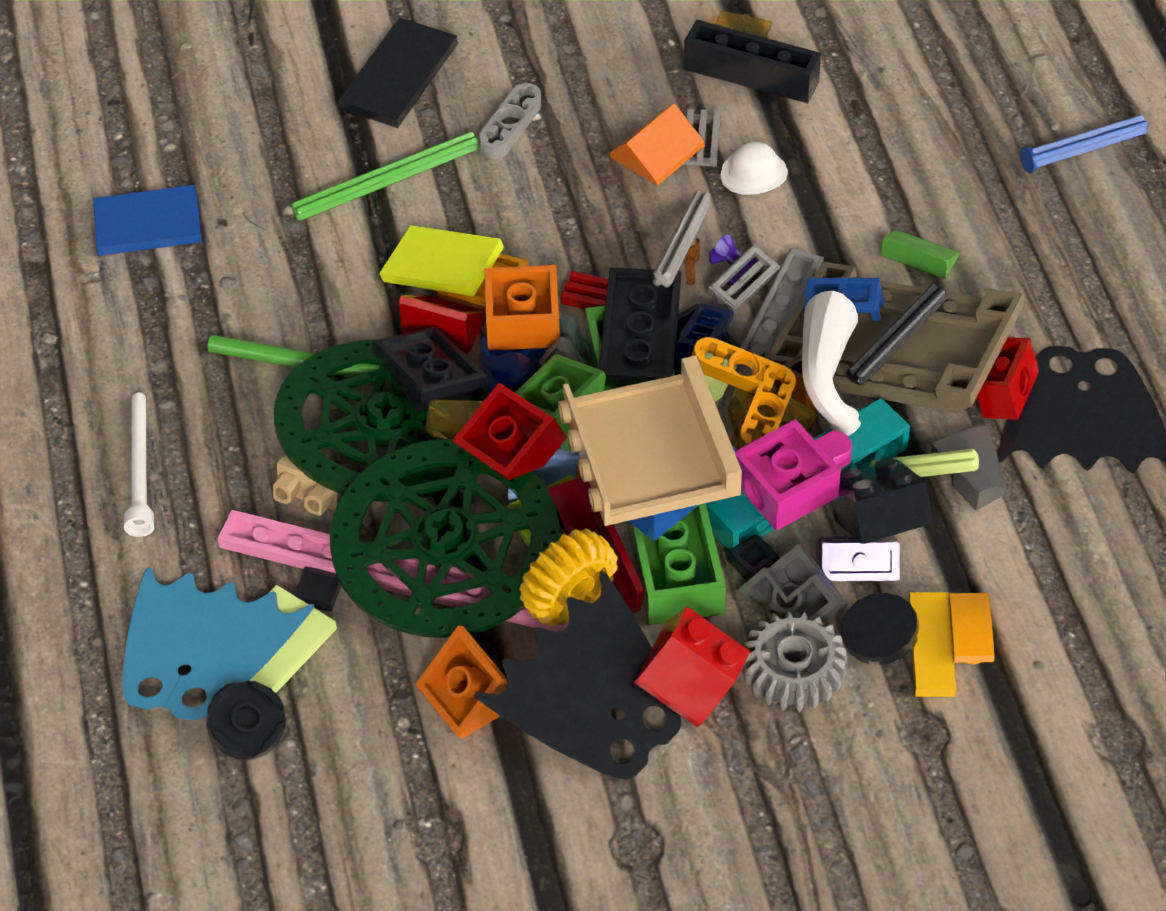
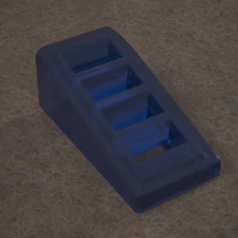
M700 303L676 343L677 359L681 360V358L690 357L697 340L712 337L723 341L734 317V311ZM701 322H702V323H706V324H710V325H714V326H716V327L704 325V324H701Z

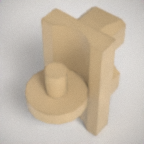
M282 457L278 461L277 479L273 485V498L276 501L288 504L295 497L302 499L307 511L321 516L327 509L336 510L341 499L340 493L323 487L308 478L288 458Z

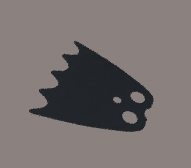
M1050 346L1042 350L1036 357L1039 373L1019 419H1007L997 453L1000 463L1015 451H1026L1033 457L1040 468L1046 467L1056 456L1068 454L1076 458L1087 471L1091 470L1100 458L1109 456L1118 459L1129 472L1135 473L1146 458H1158L1166 464V429L1138 371L1122 352L1104 348H1096L1090 352H1078L1071 347ZM1056 356H1064L1070 359L1073 366L1067 373H1057L1050 368L1049 363ZM1103 358L1111 359L1117 363L1118 371L1113 375H1102L1095 369V363ZM1086 381L1091 385V388L1088 391H1083L1079 389L1078 384Z
M601 571L599 574L601 595L596 602L589 603L568 597L566 603L569 612V624L566 629L560 632H553L537 627L534 631L538 644L536 658L529 662H520L508 658L503 659L502 664L508 683L506 690L499 694L476 692L474 696L495 713L550 748L603 774L620 779H630L635 777L647 765L649 752L657 745L668 744L679 732L682 723L681 716L634 683L652 647L608 575ZM620 707L624 710L625 716L622 720H615L612 717L611 711L613 708ZM648 707H660L665 712L667 722L663 729L653 731L646 727L643 722V713ZM617 739H625L634 747V757L627 764L617 763L611 757L610 747Z

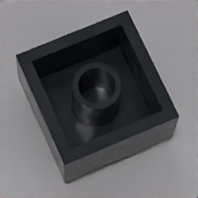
M885 458L876 461L872 467L861 470L847 469L841 472L839 497L831 501L834 520L862 545L933 523L926 481L898 459Z

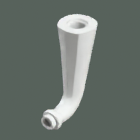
M825 291L811 298L805 307L802 348L803 383L812 404L829 422L831 430H836L849 436L861 424L858 420L859 413L855 408L846 405L841 400L834 387L832 378L847 341L858 323V314L852 301L836 291Z

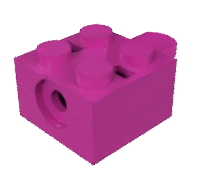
M795 419L735 451L742 470L741 491L777 531L839 497L841 468L849 465L851 462V441L847 435L836 430L814 440Z

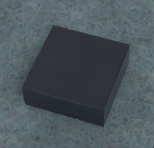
M757 534L727 552V562L747 581L762 568L771 567L781 558Z
M305 566L294 596L307 604H313L314 608L332 611L341 584L336 573Z

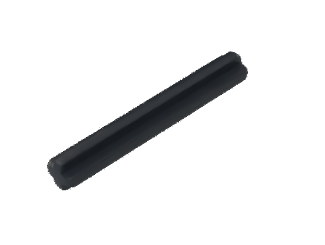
M931 284L848 368V379L858 386L863 385L946 301L945 288L939 287L937 284Z

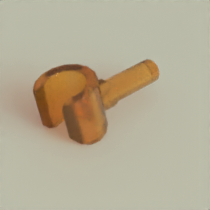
M696 238V244L690 246L683 260L686 266V283L688 285L695 284V262L700 259V240Z

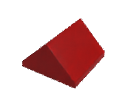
M426 294L400 296L399 308L402 334L437 326L465 354H469L486 322V311Z

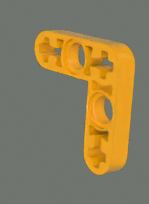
M705 337L698 340L691 356H697L704 375L755 395L737 438L738 449L752 442L751 438L756 427L763 430L760 438L778 429L796 385V377L791 369L716 338ZM706 353L713 354L711 360L704 357ZM725 359L729 360L727 367L722 366ZM737 364L747 365L753 374L748 376L741 375L736 372L734 366ZM775 380L782 382L777 395L770 393ZM760 405L770 406L774 409L776 415L774 417H765L758 412L757 407Z

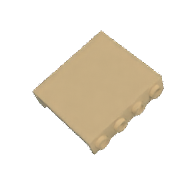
M696 355L681 358V374L589 395L574 398L569 383L563 384L564 400L558 401L560 418L563 424L569 423L571 430H568V438L573 453L579 452L581 459H578L581 479L583 482L589 481L592 489L588 490L590 504L593 512L600 511L604 526L741 495L742 470Z

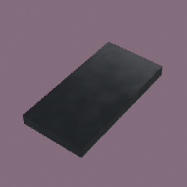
M399 18L338 100L339 109L398 128L458 45L457 35Z
M610 267L599 370L604 371L606 375L604 386L625 387L673 376L681 271L677 272L672 284L666 288L662 284L657 287L653 283L655 278L653 269Z

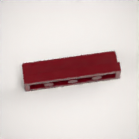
M577 466L576 478L574 480L547 488L555 504L559 524L563 533L567 536L573 530L581 531L587 528L591 532L595 531L599 536L601 535L610 544L609 546L618 557L616 561L618 568L613 574L614 580L612 583L632 614L641 611L644 588L614 524L604 526L600 511L593 512L588 490L592 489L589 481H582L579 466Z

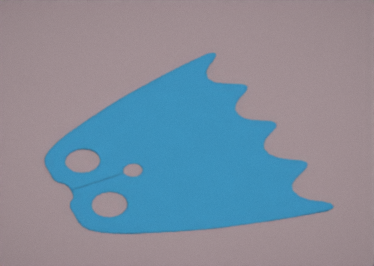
M148 567L144 572L127 635L122 675L125 701L131 706L146 710L164 707L169 709L175 717L187 720H198L205 717L214 694L227 684L245 682L252 679L299 628L313 610L314 605L309 604L292 613H283L278 609L277 596L274 591L269 592L256 601L247 603L237 598L233 582L227 583L215 592L203 593L197 589L192 573H187L170 585H162L156 581L152 568ZM182 665H189L191 667V672L187 675H180L177 671ZM149 677L160 679L163 686L161 691L155 696L144 697L138 693V685L142 680ZM192 688L203 689L206 692L207 698L202 705L188 708L182 703V696L187 690Z

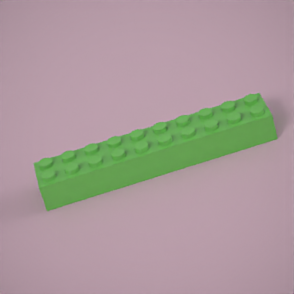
M605 306L585 308L586 338L592 366L599 369ZM604 386L603 391H607V390H611V389H616V388H620V387H618V386ZM706 503L699 504L655 541L651 540L629 521H626L638 577L644 588L643 601L649 625L665 623L687 606L702 617L725 614L726 585Z

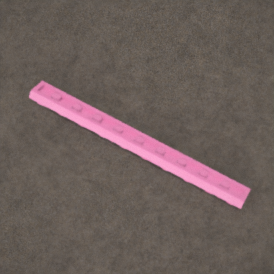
M231 510L217 538L219 548L301 569L307 566L335 573L330 551V534ZM419 559L394 560L410 577H417ZM381 563L366 567L371 577L384 590L411 596L412 591ZM434 565L427 566L425 584H431L440 567ZM452 567L442 585L472 579V577ZM480 587L437 597L434 603L456 608L481 601L492 595V593L487 588ZM503 588L507 593H510L508 589ZM526 608L506 620L532 628H544L553 632L563 631L569 624L568 620L566 624L559 622L553 627H550L548 624L543 625L539 620H535Z

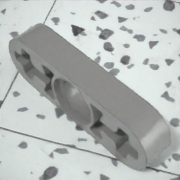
M522 83L515 86L479 134L480 151L485 157L498 159L507 155L541 109V91L536 85ZM508 117H514L519 120L514 124L502 122L503 119Z

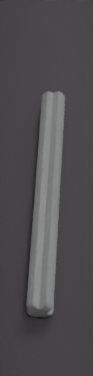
M698 190L692 195L653 272L655 276L653 283L657 287L662 284L667 288L672 284L711 205L709 202L711 195L707 191L702 194Z

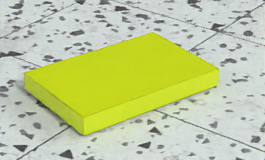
M410 225L380 271L382 281L387 283L474 296L485 279L484 268H492L504 246L499 238Z

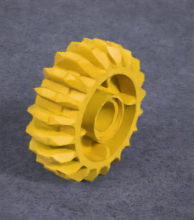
M587 528L581 531L573 530L569 536L563 534L559 541L555 543L550 542L549 548L544 552H539V558L535 562L530 563L531 569L523 575L524 582L519 590L521 591L520 600L535 620H539L543 625L548 624L550 627L556 626L559 622L566 624L569 620L566 603L568 597L589 603L596 602L601 595L599 575L601 571L605 572L613 582V574L618 568L616 565L618 557L609 546L610 544L601 535L599 536L595 531L591 532Z

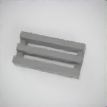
M687 109L686 119L692 126L693 123L699 124V135L704 140V144L706 124H713L710 158H704V146L697 152V157H691L683 165L717 167L721 110H714V115H707V110H701L700 114H694V109Z
M754 244L708 287L707 294L711 297L715 295L718 298L717 302L721 306L725 304L729 307L728 312L734 315L779 272L781 266ZM755 256L759 259L726 292L721 289ZM766 265L768 269L734 300L732 297Z

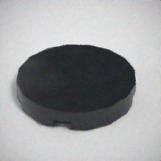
M879 593L857 600L846 611L841 621V636L845 647L850 655L863 663L869 664V661L879 662V665L890 664L903 658L914 648L917 642V634L919 632L917 614L911 603L898 595Z
M246 680L245 682H233L225 685L214 694L206 711V729L211 742L222 753L235 759L253 760L267 755L278 745L286 728L284 706L281 699L270 687L257 681Z

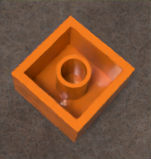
M556 265L484 268L488 351L550 348L560 337Z

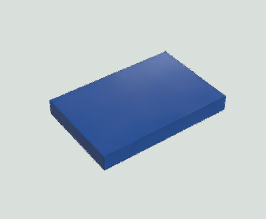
M195 185L93 198L98 256L202 242Z

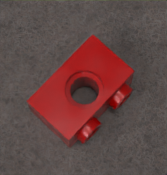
M1007 337L977 395L983 418L1019 419L1039 373L1030 338Z

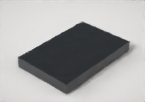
M437 326L372 342V353L420 403L487 387V375Z

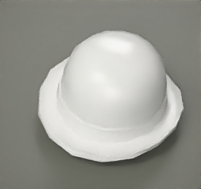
M753 141L740 146L734 154L729 156L722 165L720 177L723 185L731 192L741 195H757L779 187L786 180L788 170L785 162L776 155L774 149L765 143Z

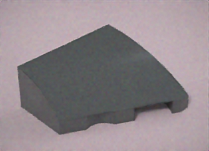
M986 425L958 431L936 441L931 446V453L974 449L978 453L979 468L976 471L951 474L954 477L953 487L976 511L1006 494V485L991 432Z
M803 544L795 545L771 567L762 568L738 589L742 595L751 597L779 613L787 614L790 611L793 618H800L805 612L810 621L820 616L821 621L824 622L848 605Z

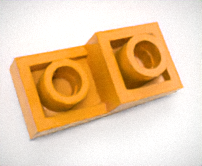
M950 593L949 604L954 663L979 664L981 662H994L989 594Z

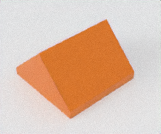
M673 103L655 114L610 152V156L658 186L702 149L705 144L704 140L676 104Z
M458 625L415 685L458 738H465L500 717V715L477 700L474 693L499 694L506 690L508 683L505 675L464 626Z

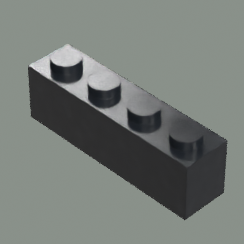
M697 19L684 40V70L807 104L819 84L820 52Z

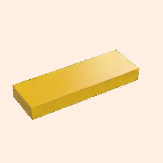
M910 592L909 603H911L919 620L917 642L912 649L915 697H955L956 682L949 592Z

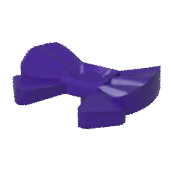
M730 234L721 237L709 252L710 264L727 261L729 265H733L743 255L735 247ZM753 258L727 284L733 285L758 259Z

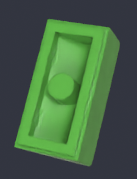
M893 230L884 237L881 248V256L944 279H946L959 257L958 251L898 230Z

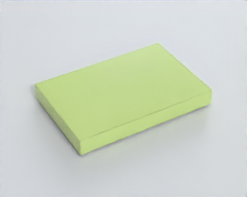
M278 585L270 591L276 593L278 609L283 613H292L309 605ZM313 608L287 642L249 681H257L270 687L277 693L337 630L336 621Z

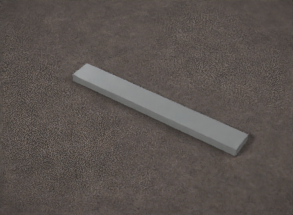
M790 248L740 346L741 349L764 358L768 357L806 291L807 279L814 278L824 261V257ZM736 365L737 373L744 376L753 374L747 365ZM728 384L722 398L716 401L715 404L731 445L734 446L755 395Z

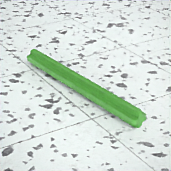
M472 132L464 133L294 201L291 204L292 212L298 221L305 220L472 153L478 149L477 138Z

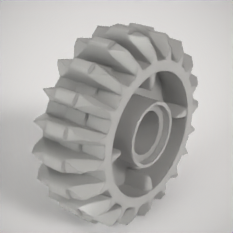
M788 611L785 619H780L773 613L770 618V624L760 620L757 625V631L750 630L747 642H744L743 646L750 651L741 669L743 674H745L744 680L746 685L753 687L755 698L765 695V701L768 706L777 701L780 702V707L783 711L788 705H795L800 713L803 704L806 703L816 709L819 699L829 702L832 692L839 691L842 686V680L846 677L848 655L846 649L843 648L842 636L835 635L833 625L822 627L823 622L820 616L810 621L805 612L800 618H793L790 611Z

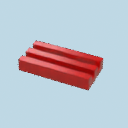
M571 271L570 281L566 282L565 291L561 294V304L584 310L590 307L605 306L608 279Z

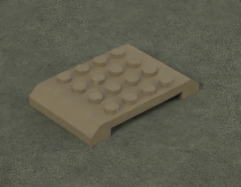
M822 262L814 278H860L857 277L854 266ZM880 281L885 297L884 308H879L882 320L873 321L870 313H857L858 323L847 341L832 378L836 391L877 399L882 398L883 400L958 413L971 407L1024 306L1023 294L988 288L984 298L946 292V301L863 385L858 386L848 379V368L927 289ZM805 293L766 359L784 365L802 355Z

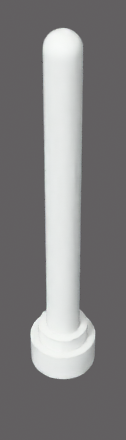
M141 392L135 393L131 400V505L124 513V530L127 534L135 537L147 536L154 530V513L147 505L146 396Z

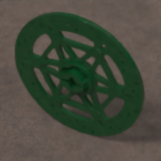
M375 340L348 342L312 355L299 364L286 377L278 391L274 405L275 433L285 455L303 474L323 487L344 494L360 472L350 470L335 463L319 451L320 449L331 447L368 467L380 458L377 456L376 445L388 446L385 453L387 455L395 451L400 443L408 446L424 441L411 436L413 432H418L428 441L446 439L448 410L461 407L465 412L466 421H468L488 397L484 388L482 396L416 412L408 399L402 396L401 389L386 367L372 353V342ZM371 363L379 365L378 370L344 380L334 381L328 378L330 375L356 364ZM385 381L392 382L393 393L381 392ZM375 382L371 394L352 389L356 386ZM310 394H316L324 399L321 424L319 428L306 430L302 422L303 406ZM339 395L358 401V403L353 406ZM335 405L348 416L330 423V406ZM434 415H440L439 432L432 431L422 421ZM349 426H353L354 429L356 430V431H350V432H344V433L334 434V433H336V432H338V431H340V430H343V429H345V428H347V427H349ZM365 440L367 442L368 454H364L345 443ZM473 461L469 463L468 467L473 465ZM450 466L430 468L407 475L399 481L406 487L452 477L455 475L457 468ZM448 489L429 492L418 496H420L421 498H427L445 492ZM383 497L375 499L376 502H388Z
M453 439L418 442L392 451L379 458L362 471L348 486L336 507L332 519L330 551L333 567L342 588L349 598L374 620L394 630L421 637L449 638L458 625L464 626L471 635L490 629L512 618L525 608L524 603L520 600L521 591L519 588L524 582L523 575L531 569L530 563L535 562L539 558V552H544L549 548L550 542L555 543L560 539L559 519L555 504L546 486L537 474L532 471L508 480L460 448L452 441ZM473 461V465L468 467L469 463ZM447 466L457 468L455 475L452 477L406 487L399 481L409 474L424 469ZM485 473L502 482L517 496L522 506L511 510L507 509L477 483L478 476ZM448 489L437 506L418 496ZM460 489L465 490L462 508L450 506L457 492ZM473 495H477L496 512L471 514ZM383 497L389 504L376 539L367 543L359 542L360 529L368 509L376 498ZM410 502L425 512L420 517L415 518L404 503ZM395 513H400L410 528L387 536ZM503 523L484 532H479L477 524ZM463 524L466 526V533L468 535L467 543H465ZM424 529L427 549L424 547V542L421 534ZM527 529L531 532L528 553L519 571L513 577H509L502 571V567L513 535L516 531ZM503 536L496 559L491 560L480 544ZM407 540L412 541L413 548L387 550V548ZM471 555H476L486 568V571H480L465 562V560ZM419 559L417 577H410L394 560ZM381 563L412 591L410 599L402 601L389 594L375 582L366 567ZM434 565L440 567L431 584H425L427 566ZM452 567L472 577V579L442 585ZM480 587H485L492 593L489 597L466 606L444 609L432 607L435 598ZM503 588L508 589L510 593H507ZM417 608H421L419 614H415Z

